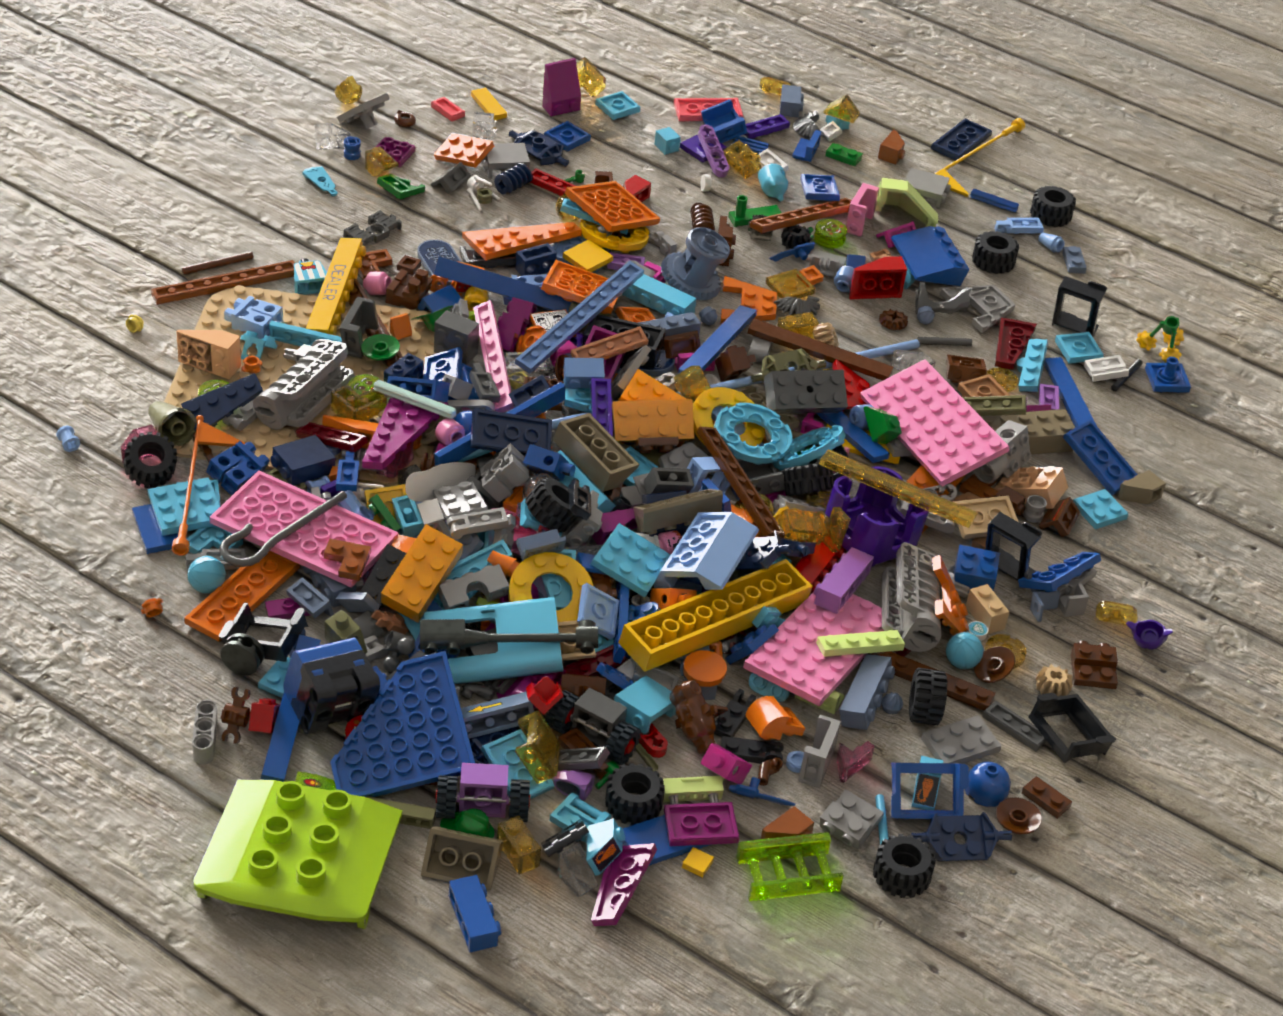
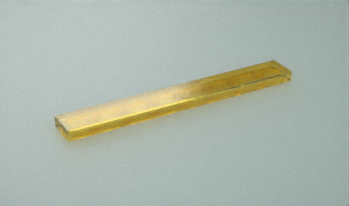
M828 449L820 459L819 464L967 528H970L978 513L832 450Z

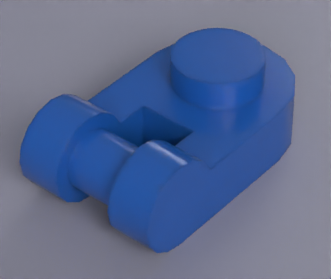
M647 602L639 606L629 605L628 623L657 612L661 608L656 602Z

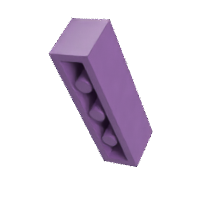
M853 547L847 553H843L839 563L834 564L831 573H826L823 582L817 584L814 590V595H816L814 604L837 614L870 574L874 556Z

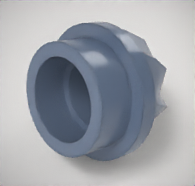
M710 306L705 307L699 313L700 321L706 325H713L717 321L718 315L716 310Z
M923 306L918 309L917 319L920 323L927 325L933 322L935 312L930 306Z
M891 692L882 698L881 705L884 712L894 715L902 709L903 700L898 693Z

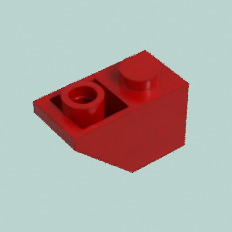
M263 698L259 699V702L252 703L248 730L273 733L280 704H276V699Z

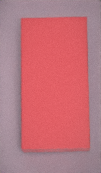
M445 97L431 102L433 109L452 122L465 117V111Z

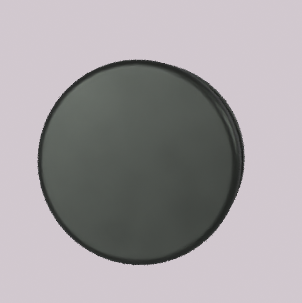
M236 633L231 635L224 644L220 656L228 669L239 675L247 676L257 671L265 658V651L262 645L252 636Z

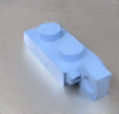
M1007 218L1005 221H996L994 230L1001 233L1036 234L1043 233L1044 227L1039 218Z

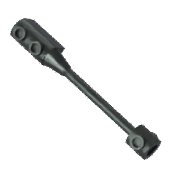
M465 619L420 620V650H424L427 655L438 653V650H447L448 654L457 655L461 649L487 643L576 642V649H580L583 654H591L594 649H598V626L592 620L580 621L578 627H576V633L487 634L486 632L465 628Z

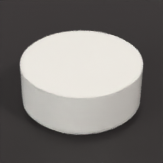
M703 174L700 184L701 191L709 192L712 178L710 175Z

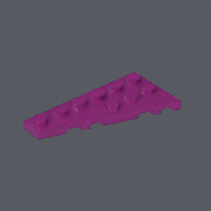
M390 397L362 460V468L383 470L396 458L395 454L399 451H404L407 448V443L414 442L429 428L430 422L440 418L439 415Z

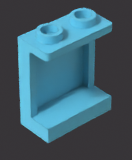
M646 675L617 693L614 697V701L627 707L625 722L639 728L643 734L649 732L651 723L663 714L670 718L676 715V707L670 701L671 690Z

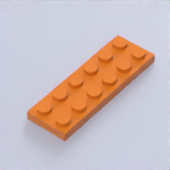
M269 551L259 563L240 567L220 587L184 617L185 624L220 642L222 639H220L219 633L227 621L234 620L244 602L249 604L250 610L253 612L300 568V564Z

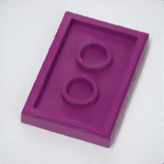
M732 802L664 805L663 811L669 846L739 843V833Z

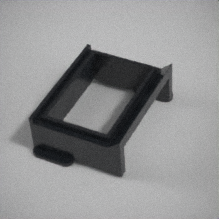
M1065 276L1058 288L1052 325L1056 324L1078 333L1090 332L1092 337H1094L1099 328V325L1096 323L1100 304L1106 294L1107 287L1093 281H1089L1087 284ZM1065 294L1091 302L1088 321L1062 311Z
M999 512L988 524L985 550L1000 553L999 570L1016 580L1023 577L1030 579L1032 578V573L1036 572L1029 567L1031 548L1040 540L1042 532L1027 522L1021 524ZM1001 535L1021 547L1019 561L1013 555L999 548Z
M244 602L234 620L226 622L219 633V637L225 644L233 634H246L250 625L285 629L286 631L279 643L257 641L264 648V659L287 662V657L299 638V634H301L304 627H308L304 615L305 610L304 608H298L291 620L254 616L251 613L249 604Z
M1054 693L1039 694L1037 702L1028 717L1064 763L1077 757L1101 753L1106 755L1111 744L1116 741V738L1107 731L1078 694L1058 697ZM1067 714L1087 740L1072 742L1070 747L1067 748L1044 717Z

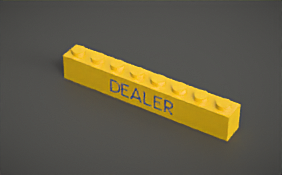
M340 238L306 329L336 336L337 326L341 323V315L345 313V304L349 302V293L354 287V279H357L358 269L362 266V258L366 255V247L363 246L362 239Z

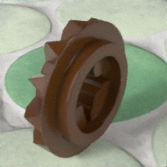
M884 310L880 314L879 322L887 329L901 330L908 325V316L904 315V312H898L897 310Z

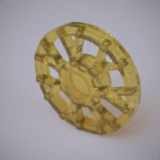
M1001 367L992 368L986 372V375H993L992 377L1007 392L1013 391L1018 385L1017 376L1008 369Z

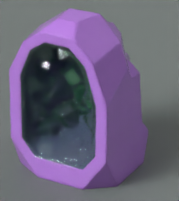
M561 770L556 772L553 781L555 788L562 794L569 796L574 792L579 795V799L585 801L592 791L595 776L580 770Z

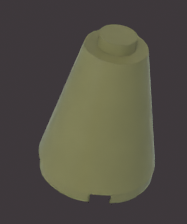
M155 401L150 405L148 414L156 431L161 433V437H168V442L172 441L174 445L178 446L188 443L193 438L197 421L189 410L163 401Z

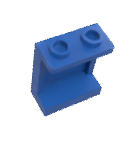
M731 99L701 111L704 125L713 127L720 143L748 133L743 117L738 116Z

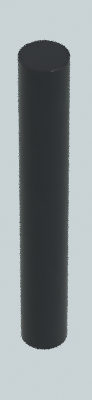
M1137 359L1128 368L1129 375L1119 378L1111 386L1112 391L1116 392L1142 366V360Z

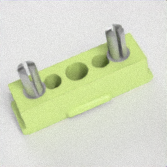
M721 776L663 779V785H665L663 802H670L671 805L679 804L678 802L699 800H710V803H718V799H722L724 778Z

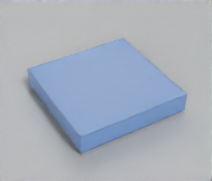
M585 583L581 589L577 622L592 620L598 626V634L609 640L614 638L619 600Z

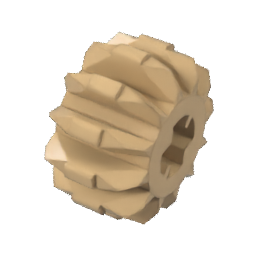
M821 323L814 327L813 334L815 340L839 347L837 333L831 323Z
M1051 664L1049 667L1043 666L1039 674H1037L1036 689L1041 694L1054 693L1058 697L1068 695L1072 690V675L1068 674V669L1062 670L1060 666L1054 667Z

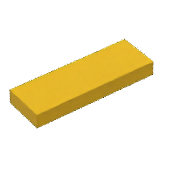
M487 88L471 91V97L492 121L507 118V112Z

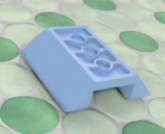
M698 512L661 569L653 585L654 588H673L679 577H698L705 590H723L757 535L758 527L733 512Z

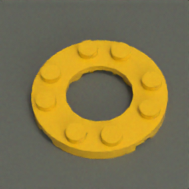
M581 219L579 228L582 229L583 238L589 239L601 248L617 250L622 253L641 250L647 245L649 240V230L646 226L628 229L630 237H622L620 239L617 236H607V233L599 232L598 227L601 225Z
M726 387L707 389L693 403L694 433L703 443L697 430L699 427L714 428L711 414L712 410L718 406L725 408L726 406L733 407L736 403H755L745 396L744 393ZM745 422V431L739 435L742 442L746 441V444L750 446L760 445L765 435V428L756 423Z
M555 552L532 555L522 561L514 570L509 582V602L533 599L531 586L536 578L544 574H556L563 577L569 583L573 593L572 600L568 606L556 611L557 622L576 621L582 585L588 583L593 586L591 577L585 568L573 558Z

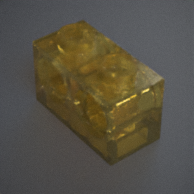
M740 140L723 150L728 164L745 179L762 168L759 154L757 152L754 153L747 144L742 143Z

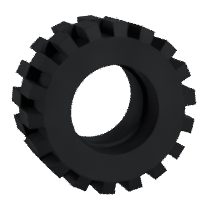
M1040 187L1034 193L1030 214L1032 218H1039L1043 225L1062 227L1069 224L1072 220L1076 198L1068 190L1061 187Z
M999 231L983 232V234H979L976 238L972 261L981 270L989 273L1003 274L1010 272L1016 264L1019 244H1017V240L1006 233Z
M148 432L147 435L140 433L138 438L134 436L132 441L127 444L123 466L126 475H129L131 481L135 480L136 485L144 484V488H149V485H152L153 488H156L159 483L163 486L166 484V480L169 481L172 478L177 463L176 448L174 449L172 441L168 442V437H161V433L158 432L156 435H153L152 432ZM145 454H152L157 456L162 462L156 466H148L142 463L139 457Z
M827 461L794 466L782 470L785 493L789 496L830 490L834 485L832 465Z
M547 477L541 479L526 497L525 502L531 514L541 524L551 530L557 529L558 532H565L578 518L569 510L568 487L557 480Z
M917 668L910 688V721L938 726L942 721L946 706V673L940 670Z
M629 763V766L621 765L620 769H614L608 777L605 806L608 807L607 811L609 814H613V818L616 820L620 819L621 823L626 824L628 822L631 825L658 817L662 810L665 785H663L664 780L662 777H659L660 774L657 771L653 772V768L649 766L644 767V764L634 765V763Z
M898 834V837L892 835L889 836V840L884 839L882 845L878 847L873 867V876L877 878L876 883L878 886L882 885V890L891 892L890 895L893 896L900 895V898H905L906 896L913 898L916 894H923L924 890H927L931 883L936 863L933 850H929L930 846L927 843H922L923 840L920 838H913V835L904 836V834ZM899 864L906 865L910 868L900 866Z

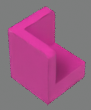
M808 413L802 421L800 433L805 434L818 428H826V426L814 420L815 413Z

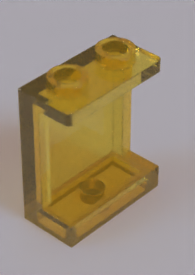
M539 711L519 718L518 725L527 737V742L516 747V754L537 784L556 777L558 773L560 742Z

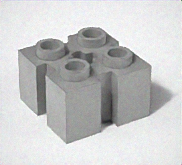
M511 443L498 453L499 456L495 459L492 458L480 468L481 476L483 477L481 479L482 487L498 502L510 497L515 486H523L529 479V471L523 463L525 457Z

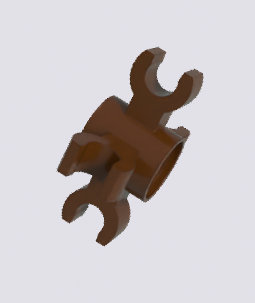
M239 687L232 688L233 704H225L220 718L222 723L228 724L227 730L222 733V741H227L228 735L232 733L234 735V744L240 742L239 727L245 728L247 726L251 713L250 708L244 706L251 692L249 689H245L244 695L240 697L238 695Z

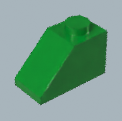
M869 406L863 408L872 442L888 444L902 434L897 416L878 408Z

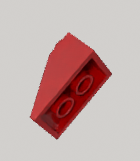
M883 257L854 268L849 299L902 298L907 273L903 257Z

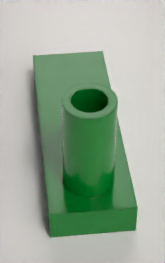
M739 195L737 197L736 210L729 211L728 218L734 227L750 225L752 220L782 212L777 205L746 209L748 198L744 195Z

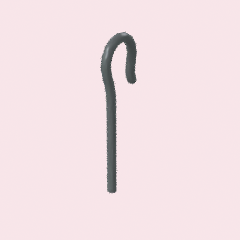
M344 491L338 493L271 537L254 556L243 559L233 557L228 553V548L232 543L245 538L251 533L253 525L248 523L242 530L226 537L221 542L219 548L220 556L226 563L232 566L247 567L257 564L277 543L346 499L347 494Z

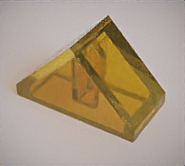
M848 94L831 102L824 110V114L854 123L860 116V112Z

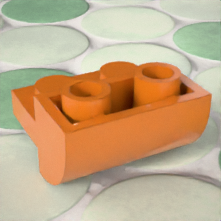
M764 696L755 700L745 714L751 726L758 732L759 737L765 740H780L782 734L787 736H803L806 729L792 710L781 706L774 696Z

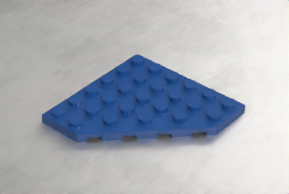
M446 651L402 661L397 667L391 680L387 681L379 692V697L374 704H371L364 713L356 729L352 730L344 741V746L339 753L335 754L330 761L336 789L362 797H377L437 782L439 775L461 776L462 763H475Z

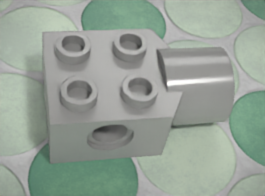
M1008 420L995 431L1008 444L1009 452L973 470L979 480L990 484L1000 476L1009 478L1031 458L1028 426Z

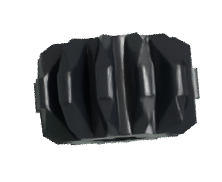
M799 224L785 227L781 233L782 245L786 246V249H794L797 245L810 243V230L806 229V226H799Z

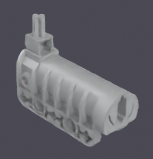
M318 339L311 346L303 345L298 350L286 348L283 357L295 360L296 364L291 366L286 373L282 374L277 381L273 382L268 389L255 398L253 408L260 421L272 429H282L285 425L301 427L312 421L355 381L354 371L345 368V366H340V363L347 358V345L342 342Z
M902 543L896 553V568L888 566L882 573V629L884 631L898 630L905 643V648L911 651L923 652L934 648L941 639V619H938L935 615V601L940 600L942 585L933 571L932 558L936 557V555L912 544ZM948 571L959 596L966 598L970 588L956 582L954 574Z

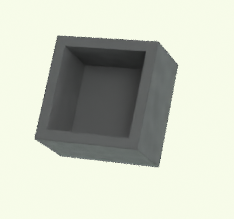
M446 310L435 321L434 352L440 353L460 347L463 351L462 363L467 365L478 354L479 323Z

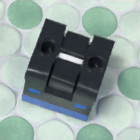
M350 638L293 651L283 687L300 721L302 730L307 735L327 730L329 724L344 720L349 722L356 716L364 715L369 706L374 704L380 690V680L357 639Z

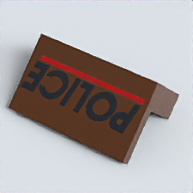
M1071 497L1059 500L1053 509L1047 510L1039 524V528L1043 529L1054 525L1061 537L1067 536L1075 524L1080 510Z

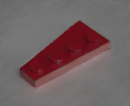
M1001 317L995 367L1014 369L1017 360L1036 330L1037 324Z

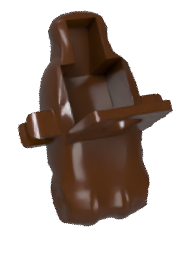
M695 680L684 681L681 685L675 686L670 693V701L676 707V716L678 717L675 720L676 729L681 728L685 736L693 742L697 752L704 755L711 743L715 744V718L727 712L728 707L707 704L699 684Z

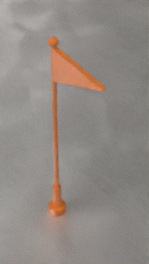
M202 415L196 417L197 427L183 521L179 526L178 538L174 539L172 543V552L179 556L186 555L190 547V542L186 539L188 531L186 523L198 444L232 447L241 441L203 422L204 417Z

